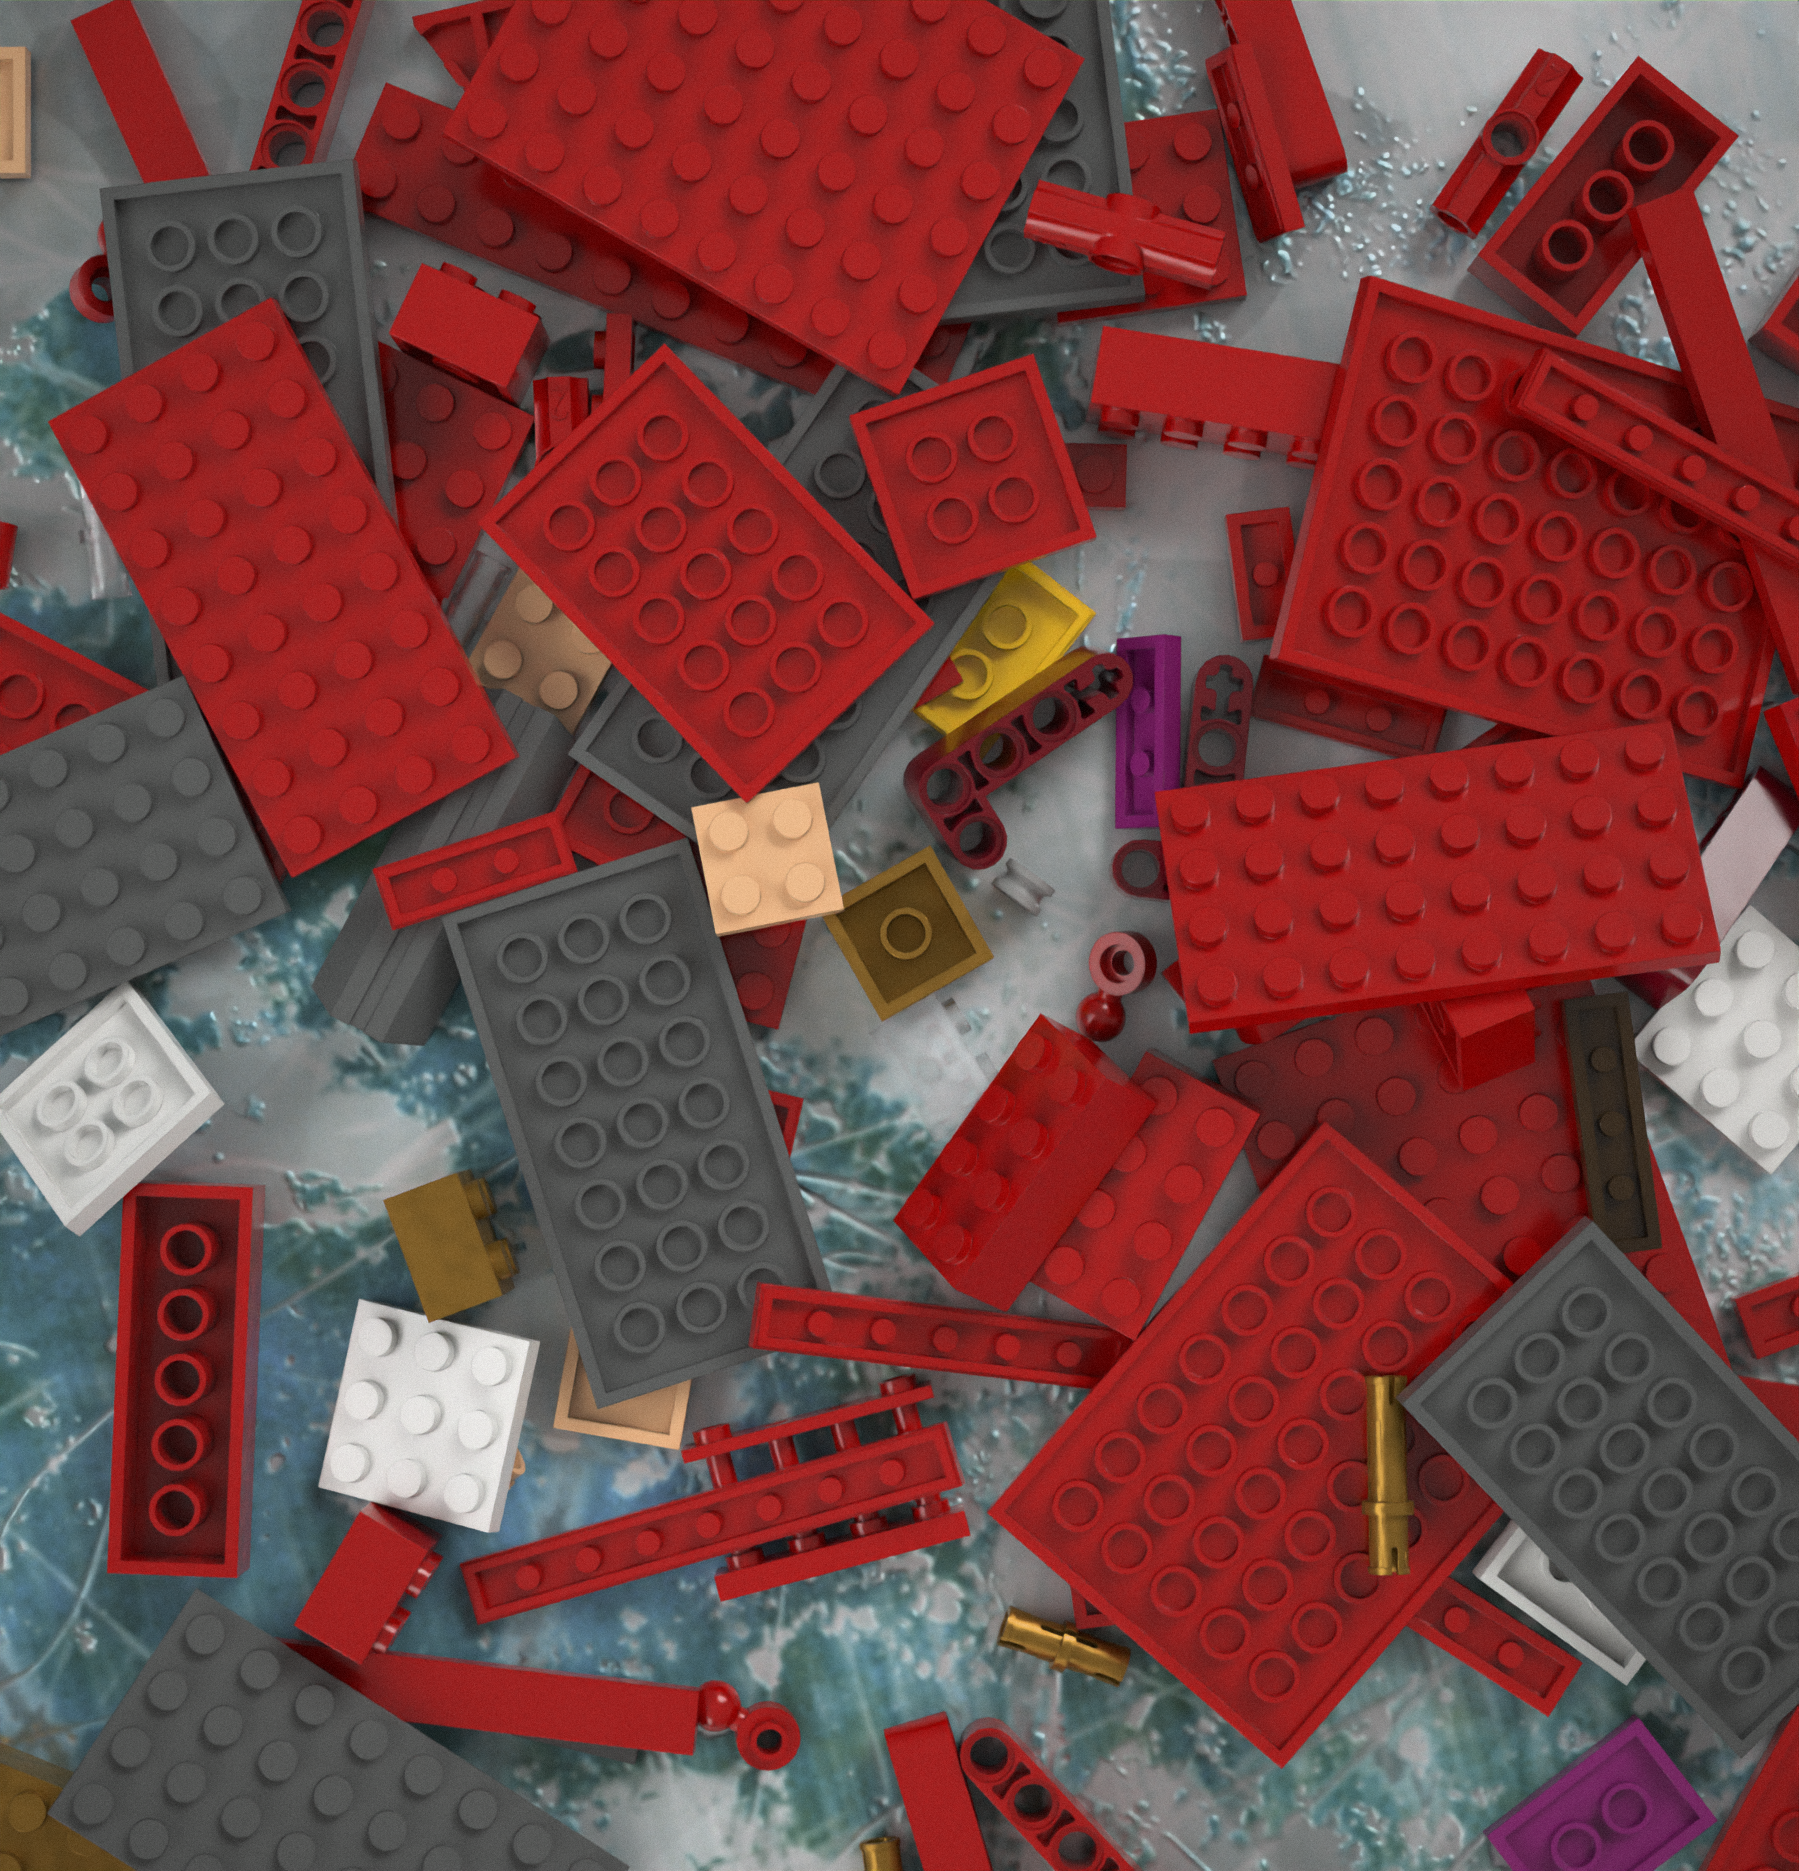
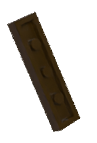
M1628 991L1560 1000L1589 1219L1600 1228L1622 1253L1661 1249L1662 1240Z

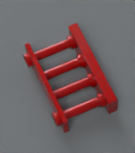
M915 1373L893 1377L878 1383L879 1394L736 1432H731L729 1422L705 1427L692 1432L694 1443L684 1445L681 1451L683 1461L686 1464L706 1459L712 1486L716 1488L738 1481L731 1451L768 1442L774 1469L778 1470L799 1463L792 1437L795 1434L830 1426L836 1452H840L861 1445L855 1418L889 1409L892 1410L898 1434L923 1428L916 1402L934 1398L931 1380L917 1383ZM940 1493L916 1499V1505L911 1507L913 1517L888 1523L886 1514H879V1511H874L854 1517V1521L849 1523L851 1531L849 1534L826 1539L824 1530L817 1531V1528L792 1535V1538L787 1540L789 1550L764 1556L761 1546H752L731 1552L725 1556L727 1566L717 1568L714 1575L720 1602L971 1536L964 1505L962 1503L950 1506L948 1497L941 1498Z

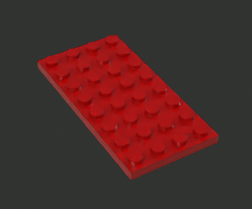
M270 297L48 421L291 878L302 875L520 757L277 299Z
M1671 721L1154 792L1189 1034L1713 964L1720 961V942Z

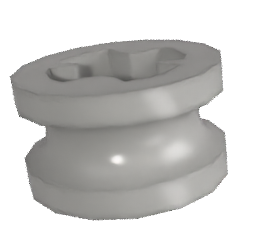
M1009 858L1005 864L1008 869L1007 874L1003 878L996 877L991 884L1013 902L1037 917L1041 912L1039 908L1040 900L1043 897L1051 898L1055 890L1023 865Z

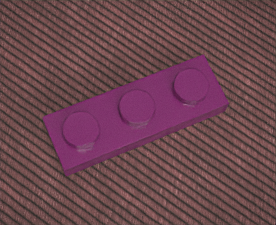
M1162 634L1117 638L1116 655L1122 657L1130 666L1133 674V688L1129 697L1116 708L1115 829H1159L1154 792L1180 788L1181 636Z

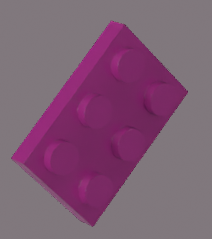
M1633 1714L1486 1828L1483 1833L1513 1871H1654L1718 1820L1642 1721Z

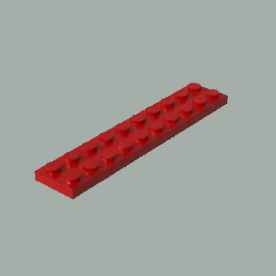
M387 82L385 83L354 157V160L358 162L364 214L605 313L633 314L637 326L810 397L816 395L835 367L836 363L443 138L442 131L451 117L453 109ZM972 322L937 326L914 368L939 385L949 382L972 327Z

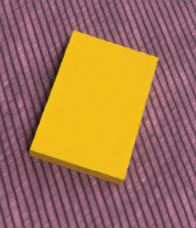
M1032 562L1008 570L950 655L964 683L953 687L947 693L926 705L918 707L913 713L943 737L1062 658L1096 616V612ZM994 733L983 741L980 747L981 760L984 759L1001 737L1000 733Z

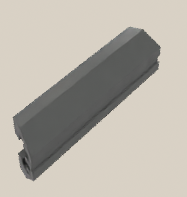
M484 688L520 757L398 822L374 868L552 812L578 763L568 755L576 743V739L559 719L548 711L522 700L523 698L506 689ZM372 871L311 987L330 1016L362 1030L364 1034L381 1043L424 1046L436 1030L461 983V977L441 916L392 931Z

